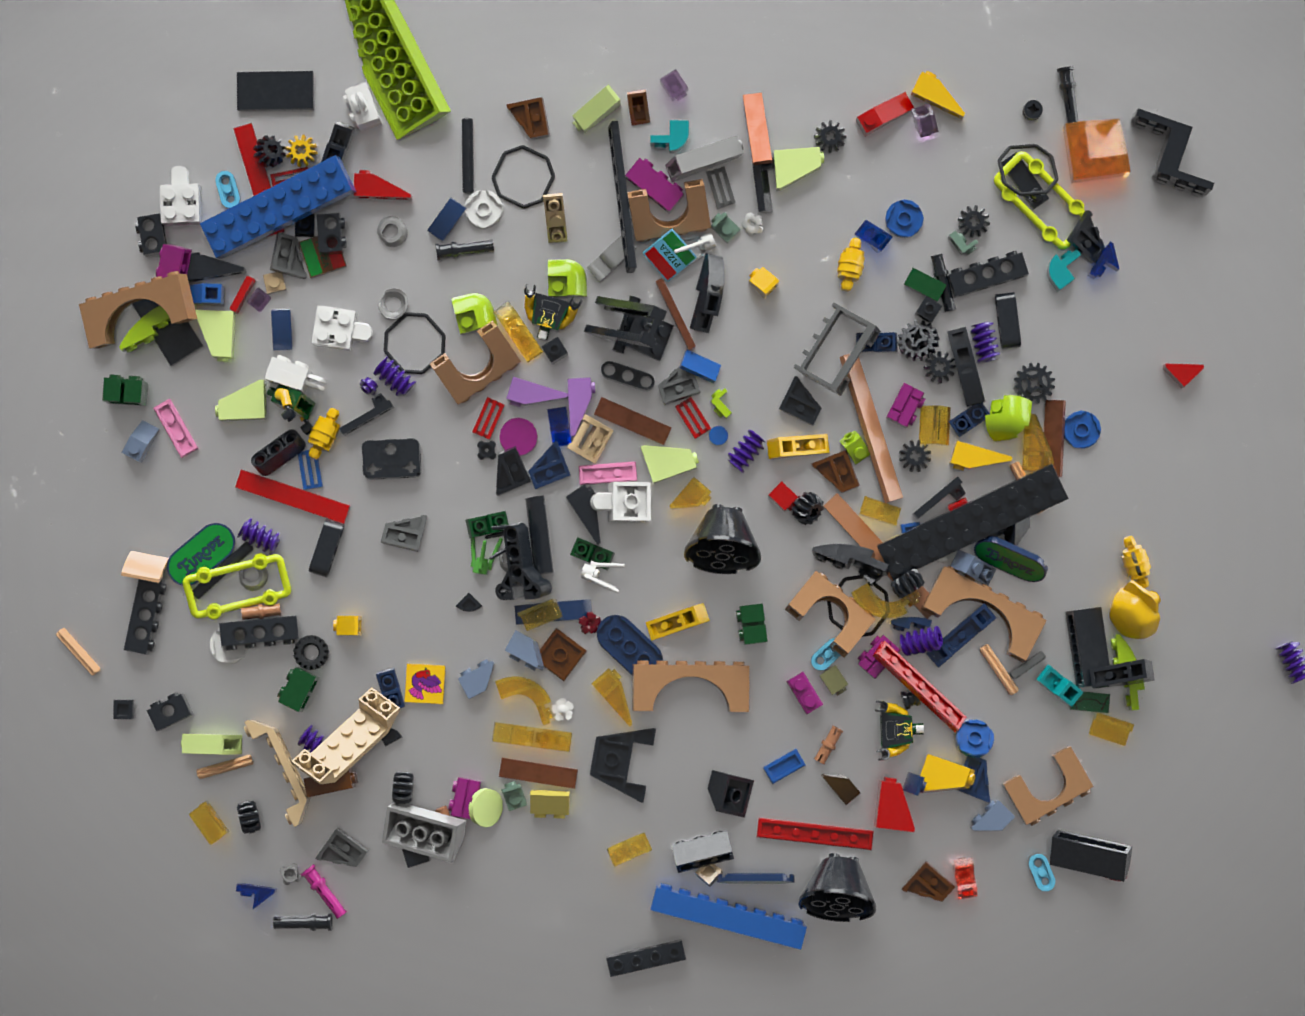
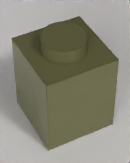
M836 665L819 675L831 695L836 693L838 696L847 690L845 686L848 683Z

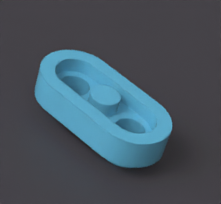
M221 171L217 174L215 182L221 203L229 209L239 204L241 198L233 174L229 171ZM228 178L229 183L224 185L223 179ZM230 196L234 197V202L232 203L228 202Z
M835 638L827 641L813 654L811 664L816 670L827 669L841 656L839 653L831 650L830 644ZM819 657H822L824 659V663L822 665L817 663V659Z
M1042 854L1032 855L1029 858L1028 866L1036 886L1042 891L1052 890L1055 886V877L1047 858ZM1036 860L1041 861L1039 867H1036L1034 864ZM1047 878L1048 884L1043 885L1042 879Z

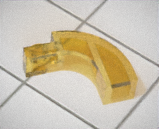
M869 583L851 592L862 609L869 614L881 618H895L909 613L906 605L908 604L909 607L920 602L918 598L921 597L917 589L898 601L887 602L876 595Z
M518 676L506 677L495 681L501 699L517 694L525 695L536 704L543 725L551 723L550 719L553 716L550 707L546 708L545 704L552 701L541 685L531 679Z

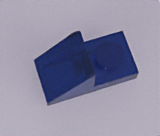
M865 220L854 234L857 238L870 245L876 253L882 252L893 238L892 235L868 220Z
M1111 241L1106 245L1104 251L1087 275L1090 278L1101 277L1106 270L1104 264L1115 271L1119 270L1114 243Z
M566 406L547 409L552 443L558 441L559 446H566L572 443Z
M237 883L236 891L240 892L241 896L252 897V894H255L253 909H255L276 893L277 888Z

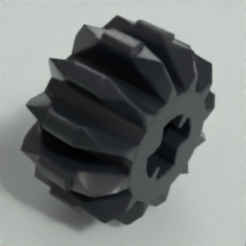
M829 120L828 126L822 122L821 127L823 129L816 128V132L819 134H815L814 139H820L816 142V146L822 144V152L826 147L828 148V153H832V147L838 152V145L844 146L845 143L842 140L846 139L847 136L841 134L845 131L844 127L837 129L840 123L837 122L835 126H832V120ZM830 133H833V138L835 139H830V141H828L827 136L825 135H830Z
M265 135L262 139L256 141L257 145L253 147V150L256 151L254 157L259 158L258 164L264 162V168H267L269 165L274 168L277 164L283 162L282 158L286 156L283 150L286 146L280 145L282 139L276 141L275 135L270 138L268 135Z
M977 205L974 206L973 211L970 206H967V212L962 210L960 214L963 217L957 219L958 222L963 223L958 228H965L963 235H966L969 231L970 238L974 237V232L977 237H981L980 230L986 233L987 228L984 226L990 225L989 221H984L989 218V214L983 216L982 214L985 209L982 208L978 212ZM974 217L979 224L976 223L975 226H972V222H969V220Z
M938 351L937 358L935 354L931 353L930 357L932 360L925 359V362L929 365L924 366L923 369L930 370L925 376L929 377L932 374L931 382H934L937 377L938 384H941L942 377L948 382L949 377L947 374L952 377L955 373L950 371V369H956V365H950L954 358L947 360L946 358L949 355L947 352L941 357L942 353ZM936 363L944 365L943 372L940 370L936 371Z
M913 440L909 441L910 447L904 444L903 448L906 451H899V454L905 455L899 461L903 462L906 460L907 462L903 465V468L911 465L909 471L913 472L914 466H916L917 472H920L921 465L926 469L928 466L924 461H931V458L925 457V455L931 454L930 450L924 451L928 445L924 444L921 448L920 440L917 441L916 446H914ZM912 451H915L916 454H920V457L917 458L918 461H915L914 458H910V455L913 454Z
M804 492L802 496H798L797 501H794L795 506L792 507V515L801 524L812 525L814 520L817 521L818 517L822 515L821 511L824 510V502L815 493Z
M912 569L892 581L891 587L898 598H904L922 587L925 582L921 573L917 569Z
M401 771L394 774L393 802L405 804L412 801L414 776L412 773Z
M244 801L238 804L237 811L242 832L244 834H251L259 831L261 824L256 803L254 801Z

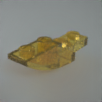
M494 722L492 735L493 742L570 752L572 738L571 732Z

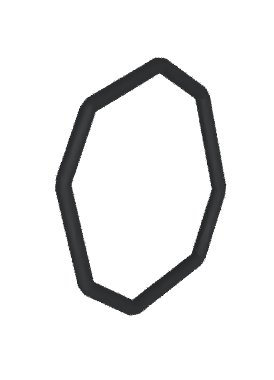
M1037 144L1008 146L998 158L1003 185L1019 196L1047 194L1058 182L1059 178L1054 156ZM1037 148L1050 157L1055 179L1044 191L1020 192L1006 182L1001 160L1011 149Z
M521 145L502 153L492 174V182L499 198L521 208H528L544 201L543 195L541 199L523 205L500 193L495 177L505 156L524 149L546 160L551 178L543 195H547L554 181L555 173L550 159L546 155Z
M407 312L384 333L383 351L390 360H394L395 366H400V371L404 369L387 351L388 333L407 316L425 317L441 334V354L434 360L445 353V333L426 313ZM427 365L423 370L404 371L408 374H424L431 368V365Z
M860 575L845 577L838 586L841 588L846 581L863 578ZM877 583L873 586L884 593L887 612L871 632L864 633L862 637L874 635L890 614L888 593ZM827 601L830 621L842 630L843 626L833 619L831 602Z

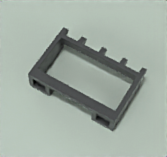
M833 302L832 307L836 309L830 320L826 317L823 318L822 321L827 323L820 336L815 333L812 336L817 341L811 351L808 352L804 349L802 352L807 357L801 367L795 364L793 368L841 396L851 381L847 376L864 347L866 345L872 347L881 331L876 325ZM843 314L865 326L866 330L833 383L830 384L807 371V368L837 319Z

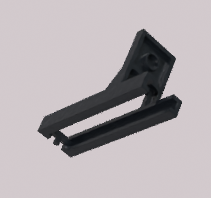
M597 296L596 304L604 305V309L607 311L622 313L634 318L629 332L587 324L584 332L595 337L612 340L660 361L674 325L663 321L667 311L654 305Z

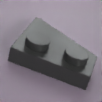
M280 232L277 233L270 270L306 279L307 273L303 268V258L299 251L297 237Z
M679 367L658 385L664 405L701 393L695 375Z
M427 515L385 523L381 543L418 552Z
M337 828L315 859L357 867L369 850Z

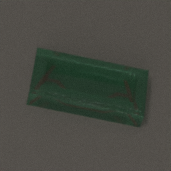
M1083 691L1072 707L1070 706V710L1109 713L1110 694Z

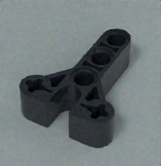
M522 522L507 526L503 531L508 571L502 583L498 584L495 588L496 596L500 600H515L524 597L526 600L538 599L549 595L552 591L551 583L549 580L544 579L533 566L528 527Z

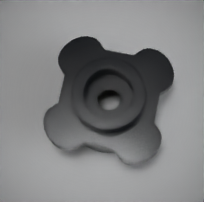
M494 441L478 442L479 453L477 456L480 460L484 458L493 460L496 458V443Z

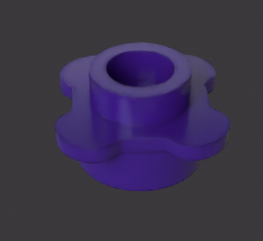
M369 377L361 379L359 383L361 390L368 395H375L378 388L376 382Z

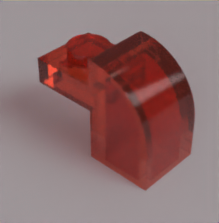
M961 857L953 860L952 866L958 900L977 897L973 857Z

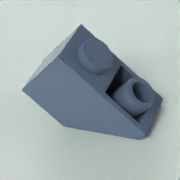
M958 550L951 564V567L958 570V572L968 575L985 585H989L996 571L995 568L979 558L961 550Z
M515 630L505 651L510 653L509 657L517 662L520 659L525 661L526 664L524 666L534 671L536 668L543 670L544 665L538 642Z
M486 659L477 664L479 668L473 671L469 668L460 673L462 677L458 678L468 699L487 690L495 665L493 661L488 662Z
M992 800L985 806L984 809L986 811L982 815L978 814L973 818L970 828L974 831H1002L1015 816L999 800L995 802Z

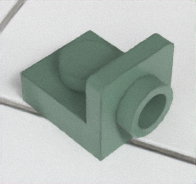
M725 212L722 215L718 213L711 220L713 223L711 228L726 243L741 230Z
M955 230L948 236L961 256L964 253L969 255L977 249L975 245H977L978 241L975 239L969 245H966L967 240L961 232L958 234Z
M513 781L504 784L505 788L501 789L509 811L527 805L520 783L516 784Z

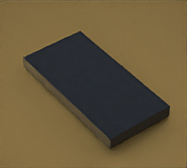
M237 72V110H314V72Z
M147 299L132 304L140 318L160 306ZM169 321V325L161 329L155 328L158 334L154 337L155 342L171 367L204 347L189 322L172 324Z

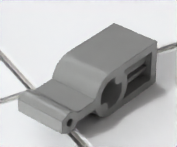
M622 236L587 267L599 282L625 261Z

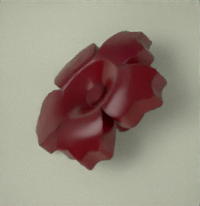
M590 611L587 612V617L579 618V624L582 625L580 627L581 632L584 634L588 632L591 634L596 633L597 626L601 622L600 617H596V614Z

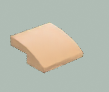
M131 551L126 559L121 576L159 583L163 578L169 558Z

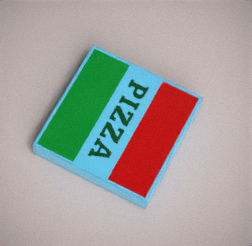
M673 228L643 251L644 256L667 282L697 258L691 249L674 253L675 249L687 245Z

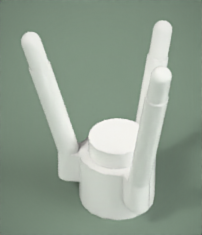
M711 233L682 237L683 241L698 240L696 243L675 249L674 253L699 246L700 250H704L688 265L690 266L705 256L706 253H711L712 248H715L716 244Z
M591 561L590 565H584L581 573L582 579L592 581L615 593L619 592L615 586L598 579L600 570L597 567L623 568L625 567L624 564Z

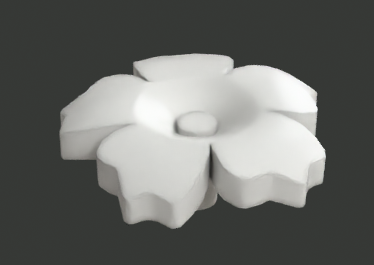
M750 212L746 214V218L741 222L742 227L746 228L745 231L751 236L754 233H761L763 227L760 225L763 218L760 215L755 217V214Z
M560 698L556 702L557 705H552L551 710L553 714H556L555 719L557 721H563L564 717L567 720L572 718L573 713L570 710L574 709L573 703L568 701L565 704V699Z

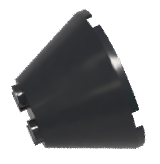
M714 504L712 509L707 511L684 549V558L687 562L691 561L693 567L705 572L737 574L738 570L746 569V571H750L757 567L761 562V552L742 513V508L724 507L721 504Z
M831 853L828 858L822 860L801 894L798 903L800 909L804 908L807 910L806 914L835 922H850V918L860 917L859 920L861 921L872 917L876 913V903L859 864V859L857 857H840L837 853Z

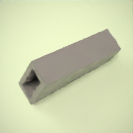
M734 136L675 155L665 166L671 182H675L739 158L743 154L744 147L738 137Z

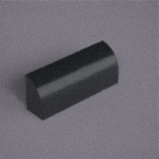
M542 495L525 498L533 566L540 575L554 573L545 497Z
M1101 607L1065 612L1075 682L1078 688L1092 686L1090 669L1110 665Z
M1057 830L1052 837L1049 865L1124 882L1130 867L1132 846Z

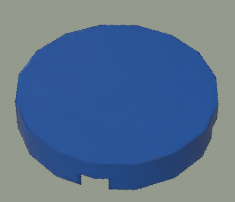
M905 199L893 203L887 210L885 217L886 226L889 231L901 238L912 237L918 233L924 219L920 207L913 201Z
M1081 410L1072 413L1066 418L1064 439L1072 447L1078 449L1089 448L1100 437V422L1092 413Z
M977 719L968 720L956 732V745L965 756L980 758L991 750L994 743V734L985 722Z

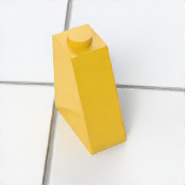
M927 754L920 775L925 777L924 782H927L923 793L969 789V786L975 780V770Z

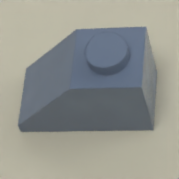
M142 420L129 437L121 453L142 463L160 429Z

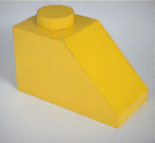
M764 267L760 270L756 268L749 275L751 277L749 283L764 299L779 284V280Z
M337 616V620L333 621V631H337L336 635L361 636V616Z

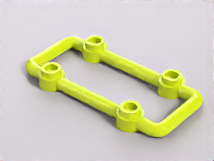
M1018 152L1003 167L1004 175L1006 176L1023 159L1028 164V171L1031 174H1038L1049 186L1054 181L1044 170L1043 162L1040 159H1033L1026 152ZM1000 171L995 175L994 184L1001 191L1002 199L1007 202L1011 201L1042 232L1041 236L1044 241L1052 242L1062 250L1071 246L1067 239L1062 242L1057 237L1058 232L1054 227H1047L1017 197L1016 193L1003 185ZM1056 183L1052 189L1068 204L1069 212L1072 215L1082 217L1085 212L1084 203L1079 199L1074 200Z
M258 553L252 560L211 570L207 567H201L197 573L188 575L183 579V588L190 613L197 619L208 617L216 620L221 616V613L262 603L274 605L278 599L286 598L291 593V585L284 560L277 554L266 556L263 553ZM268 563H277L283 591L276 592L268 589L259 597L222 606L217 603H211L207 606V609L197 610L191 582L199 581L204 584L208 583L211 577L252 567L262 570L267 567Z

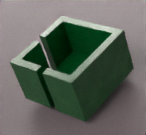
M110 374L109 378L104 377L102 401L108 404L147 406L148 383L143 381V378H140V376H129V379H124L121 375Z
M763 603L739 606V610L736 611L737 622H741L742 627L741 630H738L739 641H743L744 645L768 642L766 624L764 625Z
M295 667L293 670L290 669L286 677L288 682L286 686L281 687L277 695L279 697L278 702L297 712H303L310 698L308 693L313 692L320 677L300 667Z

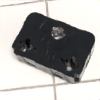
M414 438L368 440L362 444L363 475L367 479L416 478L421 475V446L418 440ZM393 445L396 451H393V454L390 455V452L386 451V449ZM410 463H413V465L416 466V469H413L412 473H410L408 469H405L406 467L410 466ZM372 465H374L376 468L381 469L375 471L374 475H372V473L368 471V469H370Z

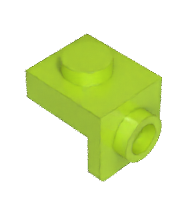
M724 388L722 391L718 389L711 395L713 399L710 403L715 407L713 411L719 418L724 417L727 419L732 412L720 400L727 393V390Z
M856 431L847 433L839 441L855 464H858L870 455L868 447Z

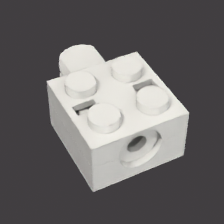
M366 82L345 89L346 95L343 98L348 110L353 112L349 115L355 128L358 127L361 132L382 124Z
M175 166L170 172L171 184L160 185L161 223L164 226L200 225L202 222L201 186L198 183H189V172L185 167Z
M318 305L311 343L316 346L351 351L353 341L367 342L372 338L373 332L368 324L356 322V311Z
M278 355L277 358H271L265 375L267 381L277 385H284L304 394L307 386L324 391L325 387L309 381L312 379L326 384L327 380L312 375V371L308 369L309 366L298 361L295 364L290 363L291 360L281 355Z
M651 482L608 483V493L599 492L594 494L590 500L591 507L596 511H608V522L651 521Z

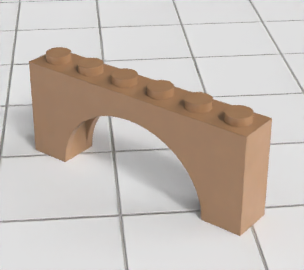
M179 271L168 273V277L162 278V276L151 278L149 283L145 281L134 284L135 287L133 288L122 287L116 293L106 292L101 294L102 297L100 298L90 297L85 299L86 302L79 304L89 349H100L115 344L114 331L120 315L127 307L140 300L147 299L159 304L167 312L172 324H182L197 319L187 274H179Z
M944 566L921 609L938 618L948 606L957 602L975 601L982 604L985 603L1000 615L1007 627L1009 646L1006 654L1024 663L1047 621L1043 618V615L1036 611H1028L1022 603L1011 602L1005 594L994 593L988 585L977 584L975 579L968 575H960L958 570L951 566Z
M637 661V664H633L632 711H653L655 699L664 686L679 678L698 677L711 682L722 692L727 702L728 712H749V666H745V662H733V665H725L726 662L714 661V665H706V661H695V665H687V661H676V665H668V661H656V665H649V661Z

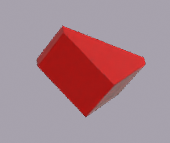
M1166 363L1163 365V370L1181 389L1204 369L1203 364Z

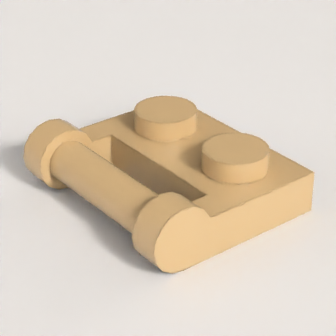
M585 414L583 423L572 443H569L567 448L596 464L614 430ZM591 424L593 427L580 449L578 446Z

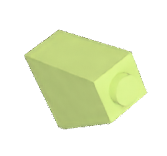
M608 84L572 115L574 119L573 125L578 131L582 130L585 134L621 106L620 98Z
M820 147L774 150L776 191H781L819 170L821 163H824V152H820Z
M195 310L197 321L212 357L217 358L218 362H228L229 359H234L236 313L234 311Z
M258 380L218 400V405H215L216 417H219L220 421L267 419L266 381Z
M641 446L653 484L697 469L696 464L699 461L696 453H692L691 449Z
M182 734V753L242 754V735Z

